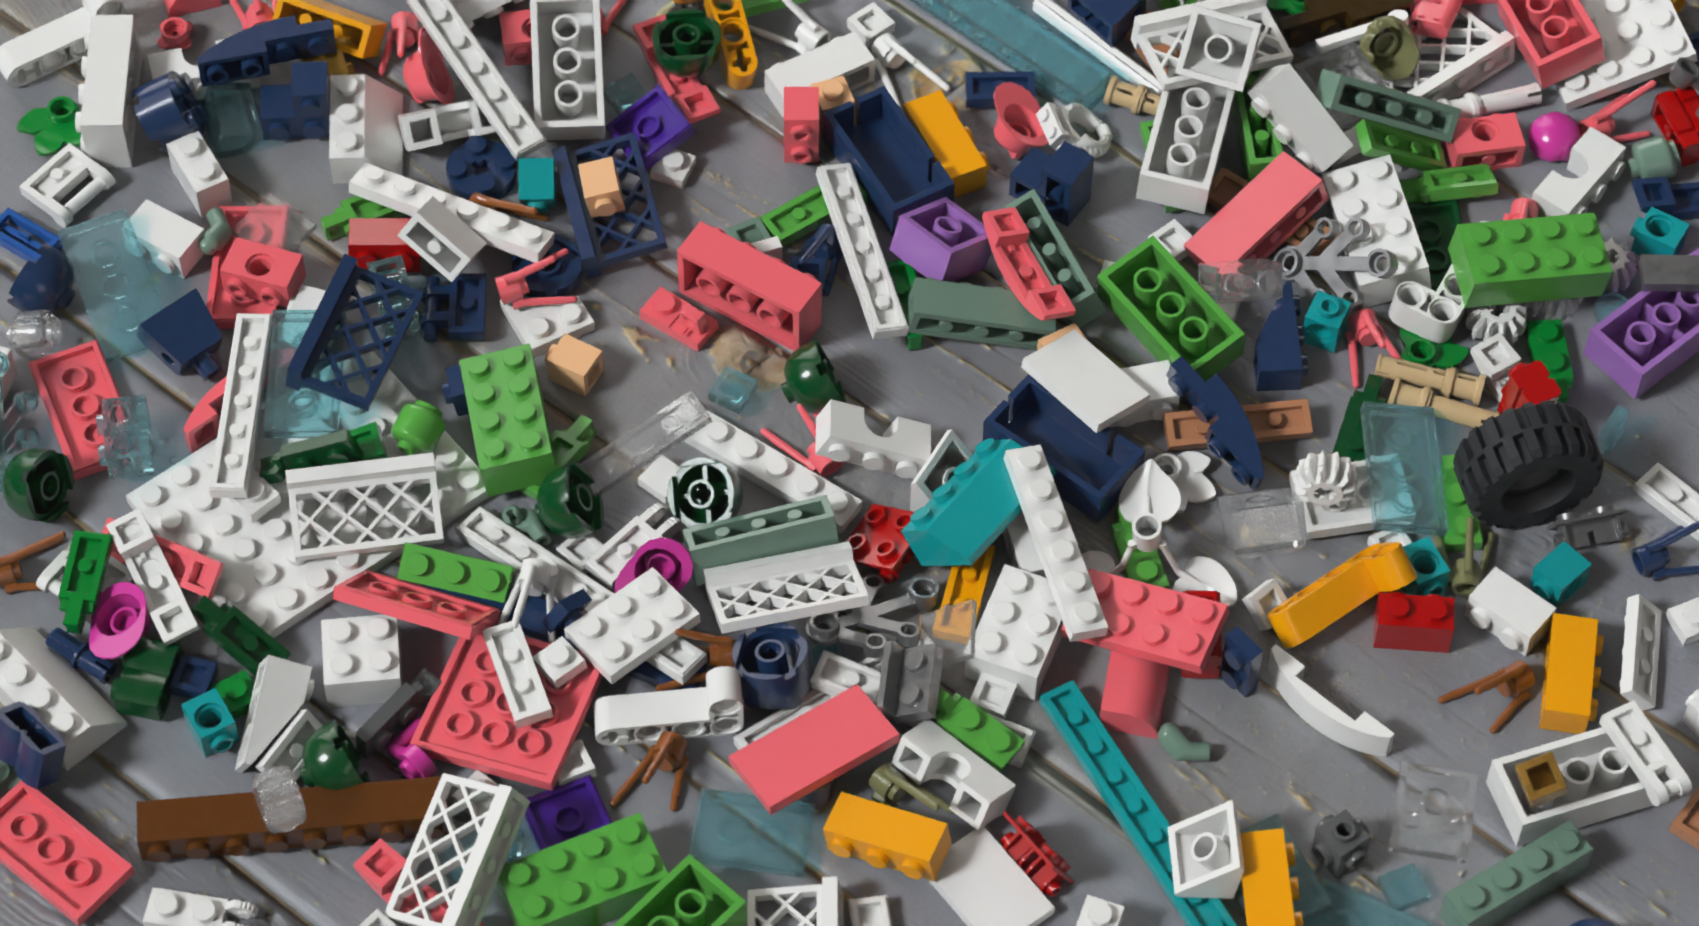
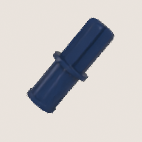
M58 627L51 630L45 641L46 646L69 660L71 667L74 669L80 667L98 679L102 684L110 681V678L106 676L107 673L112 677L114 676L118 664L109 659L96 657L90 650L88 641L83 643Z

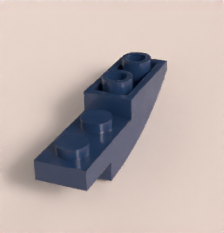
M295 15L255 25L222 40L197 58L202 87L271 75L269 64L337 52L332 20L327 19L297 25Z
M1180 356L1170 365L1166 376L1169 378V386L1178 396L1182 397L1184 395L1194 405L1192 409L1202 422H1209L1211 424L1205 435L1206 445L1210 452L1218 459L1223 457L1232 467L1231 472L1235 479L1243 486L1248 484L1255 491L1264 478L1263 464L1257 439L1245 412L1229 387L1217 373L1205 382L1187 361Z

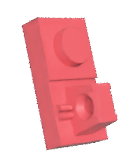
M661 286L639 310L640 319L697 352L719 328L718 320Z

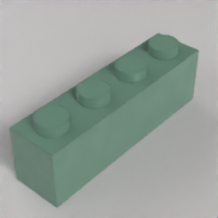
M1322 69L1315 92L1316 98L1324 107L1449 143L1452 141L1461 113V109L1438 101L1326 69Z
M1035 189L1004 206V208L1015 207L1030 231L1027 244L1052 286L1061 284L1075 307V315L1068 316L1071 322L1076 323L1078 328L1107 312Z
M915 277L908 296V333L1037 350L1038 339L1056 332V319L1042 321L1036 318L1019 302L1012 290L1003 287L991 288L972 285L966 282L955 283L940 281L935 278Z
M827 495L683 529L685 547L693 561L692 575L696 586L705 584L703 569L839 543L835 515Z
M1568 820L1444 895L1439 916L1447 926H1495L1585 872L1593 848L1573 823Z

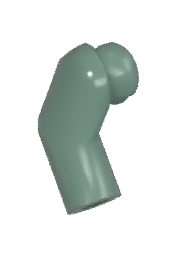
M220 207L211 208L206 213L211 227L205 232L204 238L199 241V248L206 255H213L216 250L220 251L232 238L231 227Z
M510 505L504 509L502 518L505 523L519 532L529 535L533 541L544 548L551 543V537L544 524L539 521L535 511L519 508L515 505Z
M1165 723L1160 727L1157 736L1158 741L1172 759L1176 761H1209V742H1189L1174 723Z

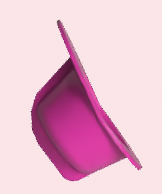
M660 537L647 541L635 552L620 571L615 581L614 593L652 567L680 593L692 576L693 561L690 553L681 543L670 538Z
M119 582L109 586L101 593L98 607H96L94 615H91L89 647L96 657L115 659L125 655L136 646L141 637L147 635L150 629L151 618L147 609L145 593L138 585L130 582Z

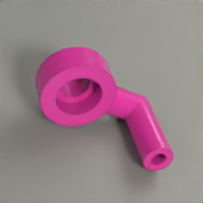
M417 717L387 745L388 754L402 762L399 768L408 779L432 777L437 772L432 760L419 747L410 744L420 722V719Z

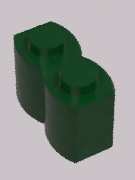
M141 637L136 646L123 656L124 670L120 678L116 677L113 680L110 690V698L114 700L117 713L156 721L163 719L172 695L169 685L181 655H184L181 644L171 643L165 646L161 640Z

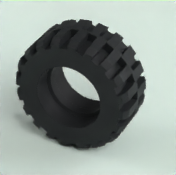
M1541 401L1540 404L1535 405L1532 402L1526 403L1517 409L1509 408L1502 411L1503 414L1496 417L1491 416L1484 420L1483 425L1473 428L1469 432L1468 438L1462 439L1454 456L1453 469L1470 513L1482 523L1488 526L1494 525L1501 529H1507L1508 526L1523 528L1525 525L1532 523L1537 525L1543 523L1545 519L1556 518L1557 515L1563 514V511L1569 508H1575L1580 504L1581 499L1588 498L1592 494L1593 488L1598 486L1604 469L1601 453L1583 413L1566 403L1558 402L1554 404L1551 401Z

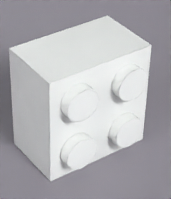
M383 614L321 620L323 678L328 708L385 703L403 685L401 636L398 619Z

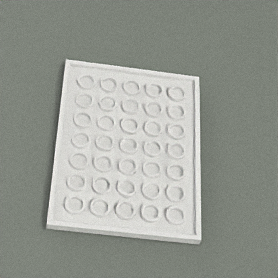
M374 351L361 355L366 368L382 363V360ZM354 357L337 362L343 376L360 371ZM331 366L314 376V378L324 382L336 378ZM388 369L369 411L301 386L299 391L294 389L261 410L251 475L255 472L260 473V459L273 456V454L279 452L282 445L289 444L288 436L315 416L333 432L344 429L350 431L376 421L381 428L388 458L407 456V454L397 449L398 441L392 436L391 429L403 406L409 403L415 404L417 399L390 369ZM364 378L347 384L350 392L365 398L369 388ZM446 431L443 432L433 451L442 527H445L489 498L479 467ZM217 438L126 495L127 502L133 510L141 509L153 534L184 545L224 563L225 565L213 598L210 600L218 607L223 603L230 607L234 605L273 638L332 601L336 585L365 570L376 572L403 554L404 548L295 561L286 478L281 483L270 484L280 494L282 502L254 523L229 498L210 497L209 485ZM430 483L414 485L407 495L422 504L431 493ZM387 488L377 489L369 499L384 509L396 495ZM342 493L334 500L333 504L345 513H348L359 499L351 493ZM313 497L297 499L298 510L309 518L321 505ZM401 500L390 514L405 524L416 509L404 500ZM431 503L427 509L433 513V507ZM364 504L353 518L368 528L379 514ZM327 509L316 523L330 533L342 518L330 509ZM422 514L411 526V529L419 535L435 533V524ZM299 519V525L301 528L305 523ZM384 519L373 533L381 539H390L399 531V528L387 519ZM348 523L336 538L345 544L355 543L363 533ZM310 528L301 538L302 549L317 548L325 537L313 528Z

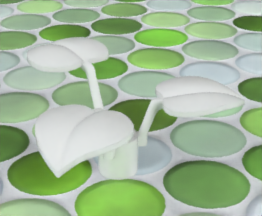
M1153 459L1147 460L1128 478L1119 496V509L1123 518L1132 523L1133 539L1128 541V547L1116 567L1113 558L1105 552L1088 551L1081 554L1087 571L1090 568L1123 577L1120 572L1125 569L1134 549L1137 548L1142 552H1152L1160 548L1174 572L1180 576L1174 583L1173 590L1178 592L1186 590L1220 592V602L1228 604V607L1235 605L1237 602L1236 585L1227 570L1217 561L1208 557L1196 556L1188 561L1185 571L1179 567L1167 546V541L1162 537V523L1168 522L1178 513L1181 506L1180 491L1175 482L1162 471Z

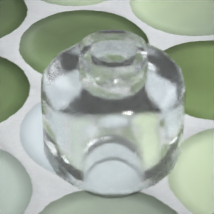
M49 310L18 312L13 317L11 325L7 327L6 331L9 345L13 346L16 353L21 357L51 355L62 344L64 336L60 319L55 317Z

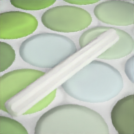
M1035 0L1033 2L1032 9L1035 13L1132 85H1145L1146 88H1149L1150 93L1161 96L1162 88L1152 73L1117 47L1113 46L1111 48L1053 0Z

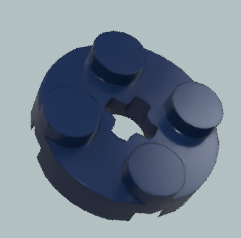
M472 136L467 139L465 144L457 147L447 160L446 174L449 186L456 196L469 200L475 192L495 199H501L515 185V159L508 148L501 143L486 140L482 136ZM485 167L489 173L481 172L479 175H476L475 169Z
M554 235V244L543 258L564 248L568 249L569 253L553 263V270L542 271L540 269L526 276L525 279L530 292L526 295L530 297L566 296L578 286L583 275V263L578 247L572 241L565 237ZM513 255L512 272H516L534 262Z

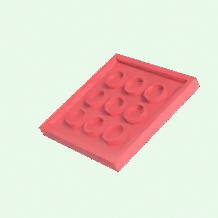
M483 633L471 640L459 637L440 677L442 682L432 694L410 744L419 747L429 758L553 791L603 675L578 650L576 651L585 659L587 668L558 689L537 669L550 703L553 717L517 729L486 646ZM525 637L532 657L551 644Z

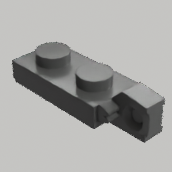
M424 668L409 684L405 682L356 731V750L367 759L375 750L377 752L383 750L390 742L392 733L400 724L406 726L411 722L418 711L417 707H420L422 703L430 701L432 694L442 681Z

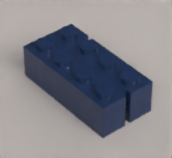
M885 86L857 97V126H854V105L851 101L823 113V139L841 164H852L858 183L867 192V201L892 236L894 235L900 215L943 197H947L954 202L955 183L940 162H935L934 154Z
M1029 374L1008 395V402L1003 400L983 423L982 441L989 438L994 440L1012 439L1022 447L1041 445L1047 463L1053 466L1057 472L1053 479L1060 498L1097 523L1116 505L1126 481L1144 463L1145 451L1120 434L1114 438L1113 457H1109L1113 429L1107 427L1095 433Z

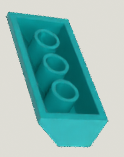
M989 438L980 442L975 447V453L966 462L957 466L953 472L954 475L932 493L933 497L930 501L911 515V521L901 530V533L922 566L972 565L1022 511L1003 459L1006 450L1022 448L1021 445L1012 439L994 440ZM1048 464L1053 477L1057 472L1053 466Z

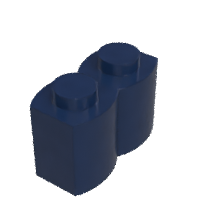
M18 701L0 708V760L13 766L17 776L32 788L40 789L59 781L66 748L63 737L50 726L42 724L39 714L23 702Z

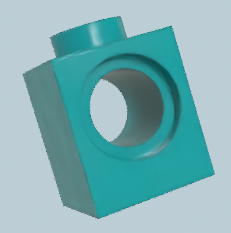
M518 158L520 204L535 207L537 212H546L548 207H556V165L554 158Z
M1651 206L1645 218L1638 217L1631 229L1630 236L1634 237L1631 252H1635L1639 256L1641 254L1678 255L1684 246L1690 224Z
M1317 290L1304 320V343L1335 353L1347 327L1351 302Z
M1429 536L1403 546L1418 574L1414 581L1403 587L1408 595L1421 596L1428 594L1441 595L1446 590L1451 570ZM1417 571H1423V572H1426V573H1428V574H1421V573H1419V572H1417Z
M1563 541L1534 566L1529 587L1533 589L1535 594L1558 609L1587 583L1592 563Z
M216 688L181 704L185 722L205 758L214 753H223L230 749L233 744L240 741L236 722ZM212 723L219 724L213 728H206L207 725Z

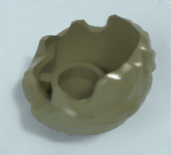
M1395 16L1376 18L1368 25L1366 33L1360 39L1361 59L1369 71L1377 78L1386 81H1404L1414 74L1420 61V49L1415 34L1403 20Z

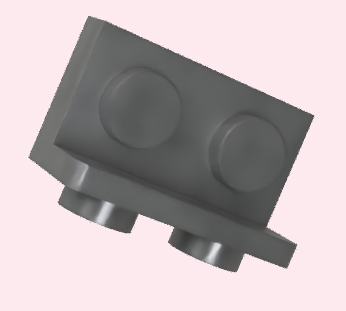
M894 640L885 642L884 655L881 660L882 670L879 691L876 695L877 709L897 725L936 718L944 649L937 643L903 649Z

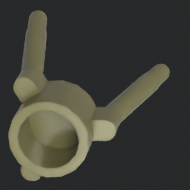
M1468 517L1466 523L1465 558L1456 560L1455 565L1451 568L1436 521H1432L1430 526L1436 548L1451 570L1447 586H1451L1452 592L1457 595L1469 596L1486 577L1495 534L1494 532L1488 533L1480 565H1478V562L1473 559L1474 518Z
M884 763L879 766L870 777L869 786L875 791L871 797L874 802L890 806L888 804L889 800H892L894 803L898 802L906 793H909L935 811L942 808L948 813L954 814L949 809L950 804L910 780L890 763Z

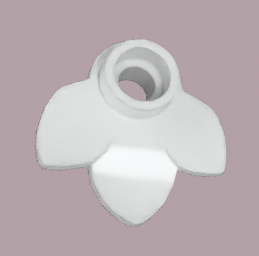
M1185 451L1177 456L1163 453L1153 459L1162 471L1171 473L1168 476L1175 482L1180 491L1181 506L1178 513H1184L1188 502L1204 503L1216 496L1213 484L1203 474L1211 461V458L1196 451Z

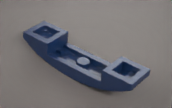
M1667 176L1633 179L1632 186L1641 212L1648 213L1652 206L1678 219H1699V182L1669 184Z

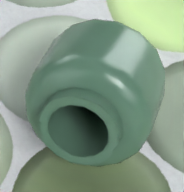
M1661 135L1635 143L1631 148L1632 157L1626 159L1633 179L1637 177L1642 179L1667 176V179H1670L1677 174V167L1681 166V160L1674 141H1667Z

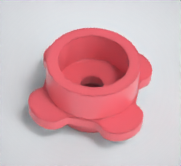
M170 17L160 24L161 37L157 40L160 48L168 49L171 47L185 50L191 46L192 42L189 37L190 33L194 30L191 22L185 21L180 17Z

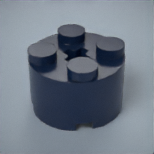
M170 71L132 91V98L138 95L139 104L134 106L137 118L151 142L159 140L163 144V146L158 148L162 152L168 151L167 143L190 133H195L197 130L202 135L205 132V125L210 123L209 113L203 104H198L193 94V91H195L193 81L186 72L179 75L175 71Z
M780 622L756 627L755 632L748 636L743 633L736 640L732 650L734 668L739 670L742 696L745 704L763 709L784 708L792 710L798 708L812 687L810 679L813 675L807 641L798 634L797 629L792 625Z

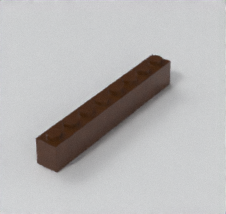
M442 776L365 782L340 790L317 786L137 801V844L142 861L150 860L161 863L170 860V858L189 857L192 859H204L209 855L218 854L242 856L248 852L265 850L279 853L289 848L306 847L308 849H321L326 845L337 844L359 846L365 842L378 841L380 838L388 843H396L403 839L416 838ZM450 791L446 799L448 807L451 806ZM445 821L434 827L431 834L432 840L450 834Z

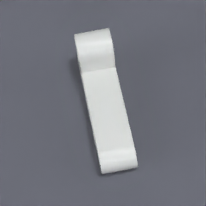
M82 0V8L0 45V71L8 84L12 87L24 86L81 60L82 56H87L88 50L85 49L84 32L85 29H90L92 15H126L122 1Z
M1451 264L1436 291L1414 281L1400 283L1396 288L1388 311L1392 322L1431 342L1443 343L1448 341L1467 310L1463 303L1453 264Z
M730 666L711 669L706 673V687L612 695L599 698L593 703L596 741L606 746L657 742L664 731L675 732L684 739L735 734L744 727L743 698L739 670Z

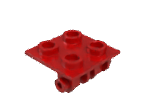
M872 503L845 541H849L851 544L854 562L878 568L880 571L878 575L884 579L885 583L889 584L892 580L896 581L904 568L903 564H908L911 561L910 556L915 555L901 533V530L911 521L910 518L914 512Z
M1004 811L1002 813L1017 830L1015 834L1008 832L1001 839L1004 850L1022 870L1026 869L1025 874L1043 894H1048L1050 897L1058 894L1062 889L1059 883L1064 879L1072 885L1075 883L1066 873L1071 869V866L1059 853L1053 851L1050 846L1044 843L1047 840L1032 824H1029L1021 815L1014 819L1007 812Z

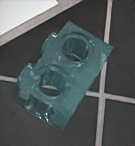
M402 255L367 263V270L410 286ZM370 284L372 295L378 293L375 286ZM401 295L388 298L394 311L409 307L412 301ZM382 301L375 303L378 317L388 314ZM418 310L403 340L421 336ZM392 321L381 324L384 338L396 334Z
M146 394L101 399L102 414H96L98 436H104V444L98 445L100 466H107L110 480L155 475L151 419Z

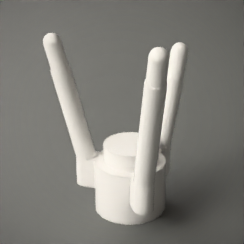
M792 0L782 1L802 21L795 31V37L798 38V42L748 24L751 33L792 48L799 54L828 43L831 38L829 31L815 22Z
M883 34L874 41L871 50L876 56L875 68L879 71L887 91L900 108L901 103L886 67L896 69L905 60L943 90H950V86L910 54L893 34Z
M535 558L523 560L521 571L516 574L514 586L504 606L498 625L506 623L518 598L511 622V627L516 629L522 617L528 595L541 596L543 591H546L547 614L555 606L554 591L557 579L550 576L552 566L549 563ZM548 631V641L553 643L556 640L555 631L551 633Z

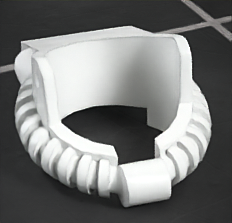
M1047 102L1036 113L1048 143L1055 151L1066 141L1075 147L1083 148L1090 155L1094 156L1095 159L1103 156L1110 147L1113 134L1108 124H1102L1103 122L1079 103L1072 102L1069 105H1059L1056 107L1055 103ZM1071 123H1078L1089 132L1096 131L1099 140H1094L1086 133L1080 137L1073 129Z

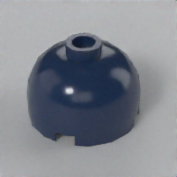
M44 244L36 251L41 255L37 261H27L9 292L13 298L8 299L7 303L29 315L43 317L52 314L59 307L66 309L76 295V291L72 289L75 274L71 262L60 251L49 244Z

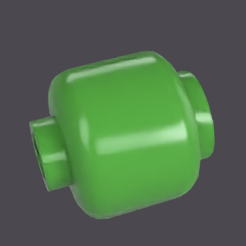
M417 400L415 404L409 403L404 405L391 429L392 436L398 441L397 449L407 455L432 453L446 428L445 422L441 418L443 413L435 406L421 400Z

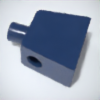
M1068 0L1067 10L1112 48L1133 27L1135 16L1146 13L1147 0Z
M196 288L140 323L136 335L137 338L175 374L181 375L194 366L204 381H207L221 371L222 367L212 354L220 348L222 336Z

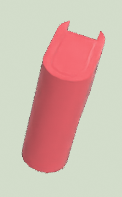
M1441 0L1440 4L1427 1L1418 2L1409 19L1412 25V32L1437 39L1446 38L1464 0Z

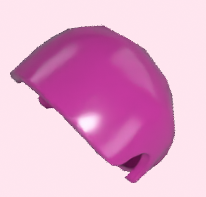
M1557 111L1539 116L1532 123L1528 131L1529 148L1537 158L1548 162H1556L1558 160L1569 161L1572 147L1581 138L1578 123L1570 115Z

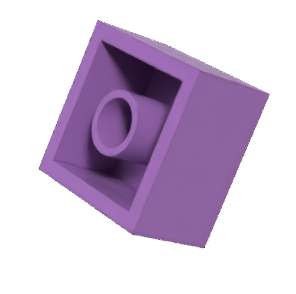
M947 197L900 215L889 248L904 263L913 267L926 278H935L947 282H955L985 269L992 251L984 224Z

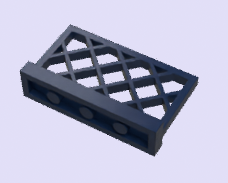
M634 132L567 152L565 145L551 149L580 256L589 279L601 276V268L668 248ZM631 146L632 152L625 162L613 158L615 166L620 169L618 171L620 183L628 172L640 177L633 190L621 185L622 194L628 196L624 201L626 210L615 212L611 222L607 227H604L594 222L597 217L591 218L584 199L578 161L591 157L597 160L611 157L616 150ZM635 200L648 204L641 217L628 212ZM622 219L635 223L628 236L615 231ZM643 227L656 232L657 239L644 243L635 240ZM609 238L622 242L618 251L603 255L602 248Z
M344 254L288 366L285 386L298 391L301 386L369 411L423 299L424 292L357 266V258ZM359 280L373 284L378 293L361 298L356 289ZM401 295L412 300L409 307L394 311L388 298ZM382 301L388 314L371 319L365 306ZM358 308L364 321L346 326L342 317L343 313ZM392 321L396 334L381 340L375 326ZM368 329L374 342L356 347L351 334ZM344 336L350 350L333 355L328 346L329 341ZM378 350L383 359L382 363L366 368L361 355ZM323 353H325L326 357L321 359ZM354 357L360 371L343 376L337 362ZM330 365L336 378L324 382L312 376L316 369ZM364 378L369 390L364 398L350 392L347 384Z

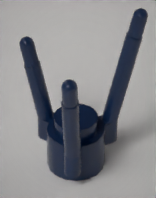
M822 224L795 257H801L799 263L802 265L812 256L815 258H827V260L829 258L832 259L825 281L824 296H828L835 279L839 261L843 257V252L840 248L834 226Z
M1699 521L1686 527L1680 525L1649 543L1633 548L1631 555L1638 573L1643 577L1651 574L1654 581L1670 576L1699 574V565L1665 568V564L1670 562V555L1666 546L1699 529Z

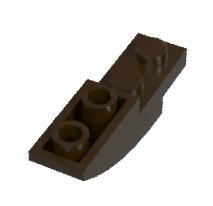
M1304 0L1303 12L1278 19L1277 26L1289 48L1301 47L1306 43L1316 41V39L1370 23L1376 18L1388 16L1394 10L1406 11L1410 19L1415 2L1414 0Z

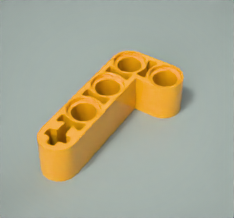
M672 0V1L675 2V3H678V4H686V3H691V2H696V1H701V0ZM703 0L708 19L713 22L714 18L721 30L722 43L719 61L726 83L736 90L749 88L755 79L758 62L742 1ZM724 3L729 5L732 9L728 11L720 10L716 5ZM733 34L739 37L740 40L731 42L725 36ZM740 57V59H739L740 67H735V66H736V62H737V58Z
M1401 542L1377 543L1360 551L1273 608L1267 614V617L1283 647L1289 649L1305 642L1377 593L1394 591L1408 585L1418 577V574Z

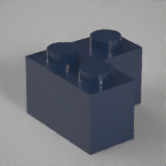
M327 61L292 63L291 85L261 86L260 122L264 140L282 141L286 139H319L329 137L330 78Z
M1066 141L1061 144L1054 154L1032 147L1010 174L1009 195L1018 199L1032 189H1035L1052 218L1068 227L1091 199L1094 156L1090 155L1083 148L1075 147Z

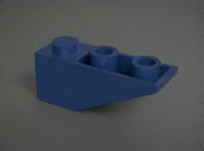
M1292 281L1285 282L1256 340L1253 366L1257 391L1300 390L1302 375H1308L1307 354H1301L1300 346L1304 345L1303 324H1297L1296 316H1300L1299 295H1293Z

